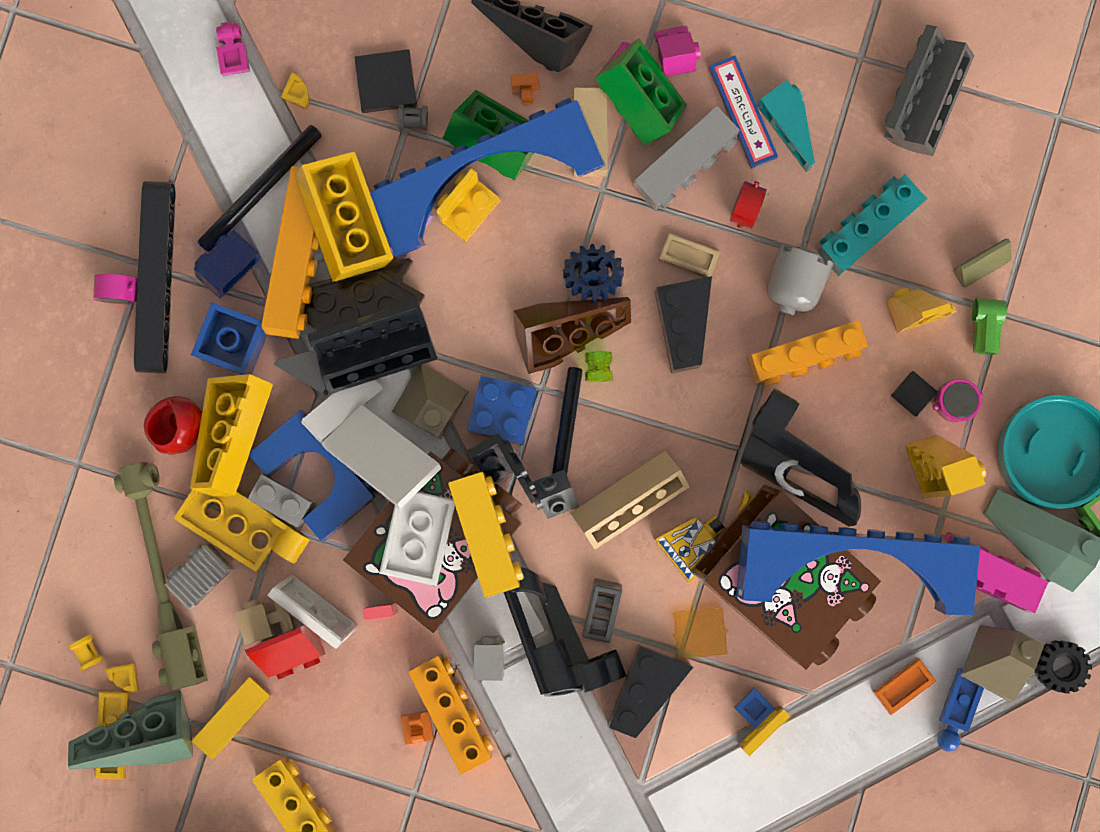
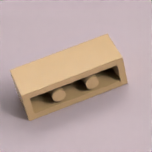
M574 88L573 97L568 98H571L572 102L578 100L606 164L605 167L582 177H607V94L600 88ZM574 169V177H578Z

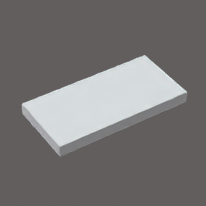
M363 405L357 408L321 443L324 449L400 509L441 469L437 461Z

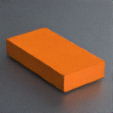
M916 658L872 692L886 711L893 715L934 684L936 680L920 658Z

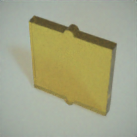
M722 607L673 612L675 633L672 636L676 639L678 659L727 654L725 634L728 630L724 626Z

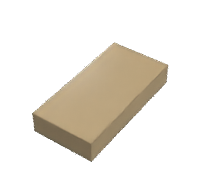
M668 232L658 260L703 277H710L713 274L721 252Z

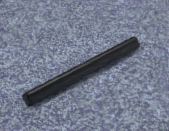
M309 125L198 239L197 243L206 252H210L291 169V166H294L321 138L320 131L315 126Z

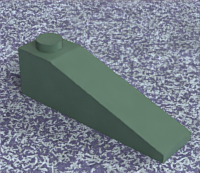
M995 490L984 515L1006 538L1015 544L1046 579L1074 592L1095 569L1100 559V538L1003 491Z
M181 691L152 698L144 702L145 706L131 714L127 711L119 715L120 720L106 727L100 725L68 742L69 769L166 764L193 757L192 732Z

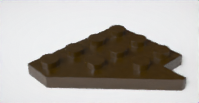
M407 258L388 263L383 268L335 282L331 278L309 284V287H312V297L310 304L306 303L304 314H307V324L319 331L418 299L419 305H421L425 295L402 282L413 264V260Z

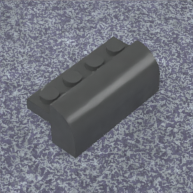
M926 25L923 35H920L918 38L917 49L913 59L907 65L903 83L897 89L894 105L886 115L884 127L887 130L884 137L888 141L912 152L930 156L934 155L974 58V54L967 43L946 40L937 26Z

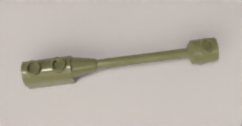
M147 462L119 468L120 475L114 478V484L118 492L124 491L126 497L134 499L136 502L159 603L158 641L152 643L154 656L156 658L162 657L164 668L160 669L158 673L159 681L163 686L168 685L170 691L208 681L196 627L194 625L183 628L174 605L170 602L146 498L153 491V486L159 484V472L154 464H148Z

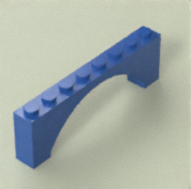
M571 98L562 100L555 104L556 109L545 113L544 110L533 113L529 116L530 121L519 125L518 122L511 123L502 128L504 133L493 137L492 133L484 135L476 140L478 144L470 148H467L466 145L460 146L450 151L452 156L442 160L440 156L425 162L426 167L419 171L412 168L400 173L401 179L390 183L388 179L374 185L375 190L370 192V195L394 255L402 256L426 245L423 240L425 228L438 196L460 171L479 159L504 152L537 153L565 163L575 169L578 177L605 167L606 164L578 100L573 102Z
M752 521V526H742L736 596L743 601L772 603L773 595L781 585L808 563L838 551L866 549L891 555L908 566L927 587L935 601V610L948 615L973 616L981 546L971 543L970 537L952 536V540H942V535L924 534V538H914V533L896 531V536H885V531L868 529L867 534H858L857 529L839 527L838 532L828 531V527L820 525H810V530L799 529L798 524L781 523V528L770 527L769 522Z

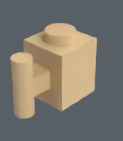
M258 599L241 604L243 610L235 612L244 644L248 645L277 635L274 624L280 622L283 633L293 630L289 612L274 600L273 603L276 611L270 613L268 603L259 604Z

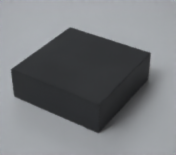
M912 371L891 396L911 414L918 416L938 391L916 372Z

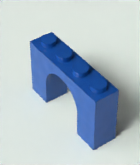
M300 410L253 449L249 456L262 472L270 477L295 456L305 452L319 453L330 462L335 476L333 490L324 502L303 518V521L319 540L325 541L376 498L373 494L375 489L324 449L322 444L301 423L302 419L308 414Z

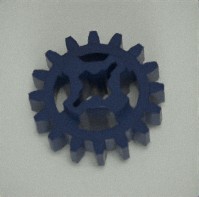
M591 244L588 250L580 246L578 254L572 251L570 252V259H565L563 279H565V287L572 288L573 296L579 293L582 294L581 301H585L587 297H592L593 303H596L599 296L606 301L608 292L615 295L617 294V287L622 286L624 267H621L622 259L615 258L614 250L608 253L605 252V245H602L600 249H595V245ZM609 268L611 269V272H612L611 277L609 276V272H608V269H609ZM576 269L578 270L579 274L578 278L575 275Z

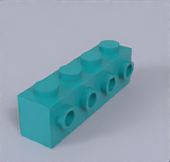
M906 174L899 179L893 176L882 186L884 192L878 198L874 194L861 204L864 209L857 216L852 212L840 223L843 228L835 234L831 230L819 241L822 246L817 250V253L825 262L830 260L834 263L832 270L838 276L927 200V197Z

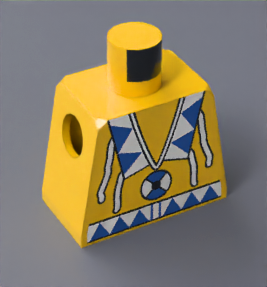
M713 516L703 525L696 517H693L656 537L654 540L685 580L691 582L696 577L690 572L691 569L714 544L715 540L713 538L726 528L716 516Z

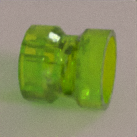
M595 351L585 353V362L588 364V370L585 372L586 382L613 381V372L610 370V363L613 361L612 352Z

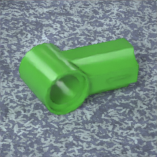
M982 298L974 300L972 307V321L975 323L973 353L982 355H998L1000 353L1001 325L1004 324L1007 313L1006 301Z

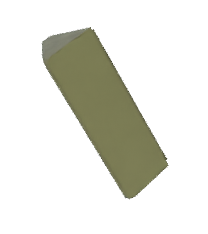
M1005 238L955 268L953 272L961 285L967 287L1011 260L1010 240Z

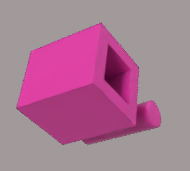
M687 25L654 31L655 42H658L659 62L661 69L667 77L696 71V59L701 58L698 42H693Z

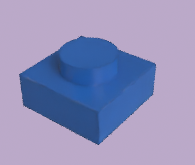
M754 687L734 707L755 729L775 709Z

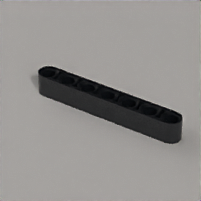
M144 181L142 185L134 343V369L136 373H166L168 368L176 199L173 182Z

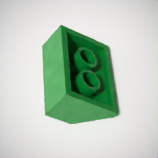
M640 38L607 63L595 78L599 83L600 89L608 95L615 105L617 112L624 117L634 135L641 140L644 146L670 132L687 106Z
M475 90L453 112L443 139L451 143L455 148L463 145L470 148L477 145L476 140L484 135L492 133L493 137L504 133L503 127L514 122H518L521 125L529 120ZM504 152L490 155L478 161L499 171L501 175L515 180L525 169L534 153Z

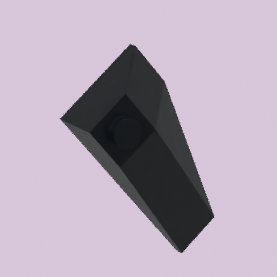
M471 0V3L535 62L544 65L547 70L559 73L574 62L593 27L569 14L560 12L558 17L544 13L545 7L539 5L535 7L521 6L519 0Z

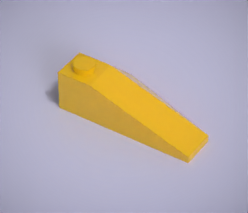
M909 287L893 292L894 297L886 301L897 333L957 312L954 305L921 289L910 291Z

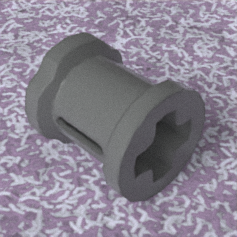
M399 105V130L409 127L421 128L422 131H427L428 106L405 108L404 105Z

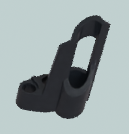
M774 388L752 422L754 426L745 445L740 464L846 526L857 525L861 516V498L859 491L852 486V474L785 429L800 403ZM798 465L838 488L837 506L835 507L787 479L786 477L792 466Z
M521 567L524 578L519 580L520 587L505 591L504 595L540 694L545 697H553L578 691L586 693L626 677L627 675L616 649L588 659L556 586L543 583L538 574ZM517 592H528L539 596L554 637V642L536 648Z

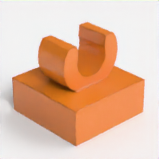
M538 72L510 75L512 94L521 93L522 105L533 104L532 91L540 90Z

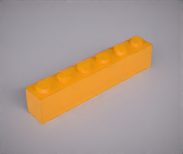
M291 166L261 327L267 335L299 339L301 330L305 331L307 325V314H304L306 303L310 304L312 287H309L310 277H315L317 260H314L315 250H320V245L295 178V174L300 167Z

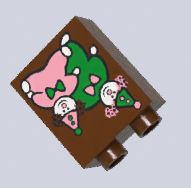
M452 447L442 459L430 451L428 455L439 463L441 469L418 492L453 499L448 483L471 476L478 468ZM495 483L497 494L492 495L495 506L501 505L506 522L501 523L504 535L510 533L512 537L522 525L513 517L522 503ZM390 501L345 556L343 561L434 633L478 580L456 506L438 584L433 586L379 573L395 506Z
M763 485L690 572L788 658L807 670L812 663L821 665L832 657L839 646V639L836 637V634L849 619L858 621L870 612L876 602V595L872 592L881 580L848 550L822 556L796 571L774 593L772 603L743 601L737 597L736 589L743 525L752 526V521H765L770 523V527L781 528V523L798 524L799 529L810 530V525H819L782 491Z

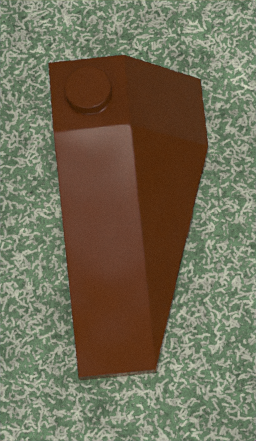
M607 298L606 301L597 299L596 303H593L592 300L540 303L514 310L515 334L527 372L531 374L555 367L562 363V358L574 351L579 353L585 350L584 345L596 338L604 339L630 324V298Z

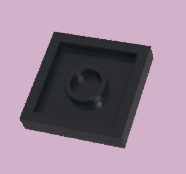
M409 49L354 56L362 113L398 109L399 105H404L405 108L417 106Z

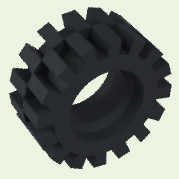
M1063 640L1051 641V644L1046 643L1035 669V673L1040 676L1038 680L1044 683V686L1048 689L1065 694H1070V691H1079L1078 687L1084 688L1087 685L1084 682L1085 679L1090 680L1091 678L1088 670H1092V665L1088 664V661L1091 660L1090 656L1084 653L1086 650L1078 647V644ZM1059 656H1067L1073 663L1071 674L1064 678L1058 677L1053 670V663Z

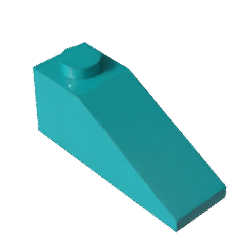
M786 80L762 97L757 107L805 172L812 168L815 160L805 105L802 100L803 95L795 84L791 85Z

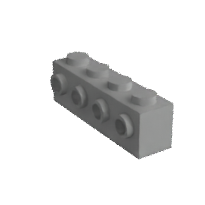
M716 106L634 180L633 187L655 211L660 206L666 208L676 199L675 192L681 187L686 190L696 181V173L702 168L707 171L716 163L718 159L715 156L722 150L727 153L738 142L736 137L740 129Z

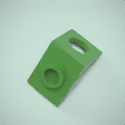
M1099 494L1091 501L1074 507V509L1080 516L1078 520L1081 526L1086 531L1100 538V521L1090 508L1100 500Z

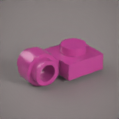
M233 21L221 23V26L216 27L219 43H225L224 46L216 47L221 75L224 77L250 72L246 45L244 42L238 43V40H242V31L239 23H234Z

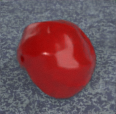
M182 396L165 398L157 402L148 411L144 419L145 435L148 441L160 453L174 455L187 452L196 444L202 411L189 398Z

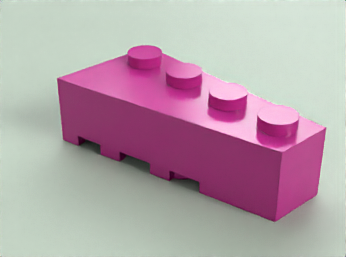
M947 532L946 535H942V540H952V536L958 535ZM981 546L976 589L1025 612L1036 613L1048 581L1040 578V572L1025 567L1023 570L1014 565L1015 561L1001 555L996 557L988 553L989 550Z

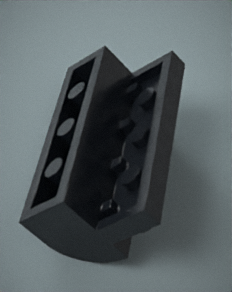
M418 299L307 334L311 348L318 360L321 377L329 394L438 360Z

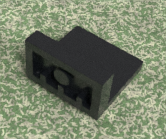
M497 433L468 450L479 471L483 472L486 478L491 476L493 482L496 483L504 480L506 476L514 472L531 504L536 502L532 492L537 489L508 440L503 443Z

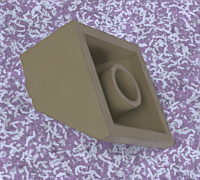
M422 364L416 369L392 412L441 440L469 391Z
M981 625L978 627L960 676L1012 703L1035 671L1044 644L1020 631Z

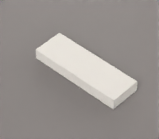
M376 380L333 393L305 416L301 423L321 443L361 405L365 406L381 393L383 387Z

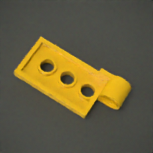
M192 489L173 518L255 572L260 570L272 550L295 564L311 540L271 512L248 500V497L236 491L235 496L214 497ZM211 502H217L221 507V513L216 518L209 517L206 511L207 506ZM235 517H240L245 524L243 531L238 534L230 529V522ZM259 532L265 533L268 537V544L263 549L257 548L253 542L255 535Z

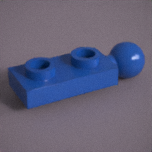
M959 667L939 718L940 722L948 724V726L939 732L937 743L942 750L947 752L954 751L959 747V729L969 732L984 690L983 687L960 676L962 668Z

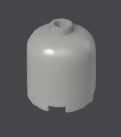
M780 245L767 286L768 296L779 305L778 310L794 316L795 311H810L819 302L834 263L826 260L825 264H822V261L818 260V255L792 247L791 252H787V246Z

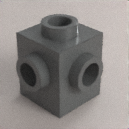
M565 470L533 482L537 489V493L533 494L536 499L535 505L537 510H544L547 519L579 507Z

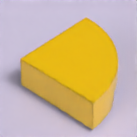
M291 72L280 97L307 110L310 100L308 89L303 80L297 74Z
M135 662L105 668L108 679L119 688L129 692L140 690Z

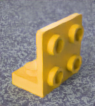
M473 168L468 173L462 172L454 183L455 189L450 195L445 193L436 205L438 207L436 213L440 223L465 243L501 201L496 194L479 182L477 171Z

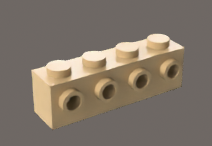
M663 451L572 511L571 514L596 550L690 486L680 468L668 453Z

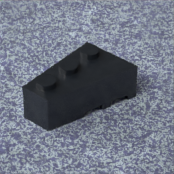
M712 276L656 287L654 293L671 374L697 369L702 365Z
M638 644L609 719V728L637 738L694 667L691 664Z

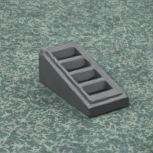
M597 578L594 579L582 633L583 638L610 643L622 594V584ZM599 591H601V592H606V593H610V594H614V595H613V597H611V596L602 595V594H598V593H599ZM596 601L611 604V608L597 606ZM597 613L609 616V619L606 620L602 618L593 617V614ZM591 624L607 627L606 631L590 628Z

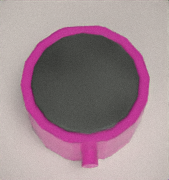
M96 274L94 276L93 300L113 304H135L137 300V278L118 274Z
M956 379L943 384L937 390L934 405H932L933 410H936L938 415L944 420L952 423L963 422L973 418L980 411L983 393L971 381Z

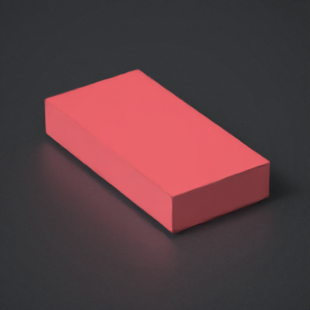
M388 603L363 608V618L370 620L391 617L398 612L397 604Z

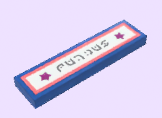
M736 56L710 65L709 70L730 120L740 129L737 136L751 169L777 159V152Z

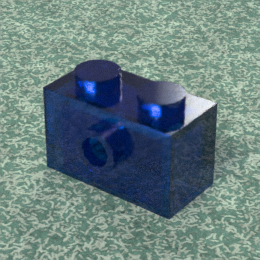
M233 230L229 235H222L216 241L215 248L209 254L204 253L196 260L195 267L193 268L195 276L221 299L260 261L259 252Z

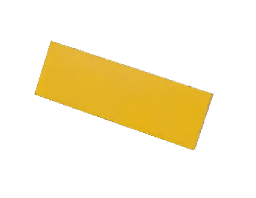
M250 676L194 737L192 742L211 760H214L272 695Z
M99 691L97 727L100 725L106 727L120 720L119 715L127 711L129 712L130 692ZM126 766L95 768L94 778L124 779L126 778Z

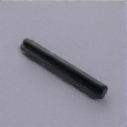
M569 367L567 371L552 474L561 470H565L566 475L568 472L583 372L578 367Z

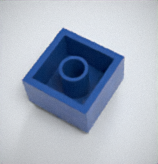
M211 302L191 355L240 375H252L267 334H265L261 327V320Z
M481 375L467 431L486 437H491L498 433L502 441L508 440L510 443L523 446L537 392L536 388Z

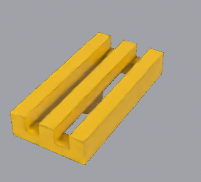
M777 706L756 729L739 743V746L750 757L790 715L782 707Z

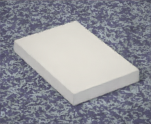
M417 492L401 509L395 505L379 573L437 586L455 509L454 500Z
M292 574L274 586L267 595L335 649L358 627L355 622Z

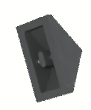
M313 351L277 359L274 363L275 366L324 395L328 394V390L321 377L318 360Z

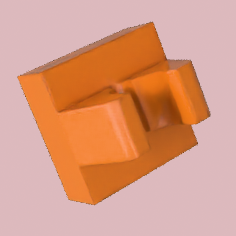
M428 711L401 715L405 745L434 740L431 716Z

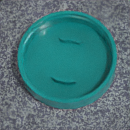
M1050 395L1027 402L1015 410L1005 422L997 446L1000 471L1009 487L1028 503L1048 509L1077 507L1100 494V411L1088 402L1068 395Z

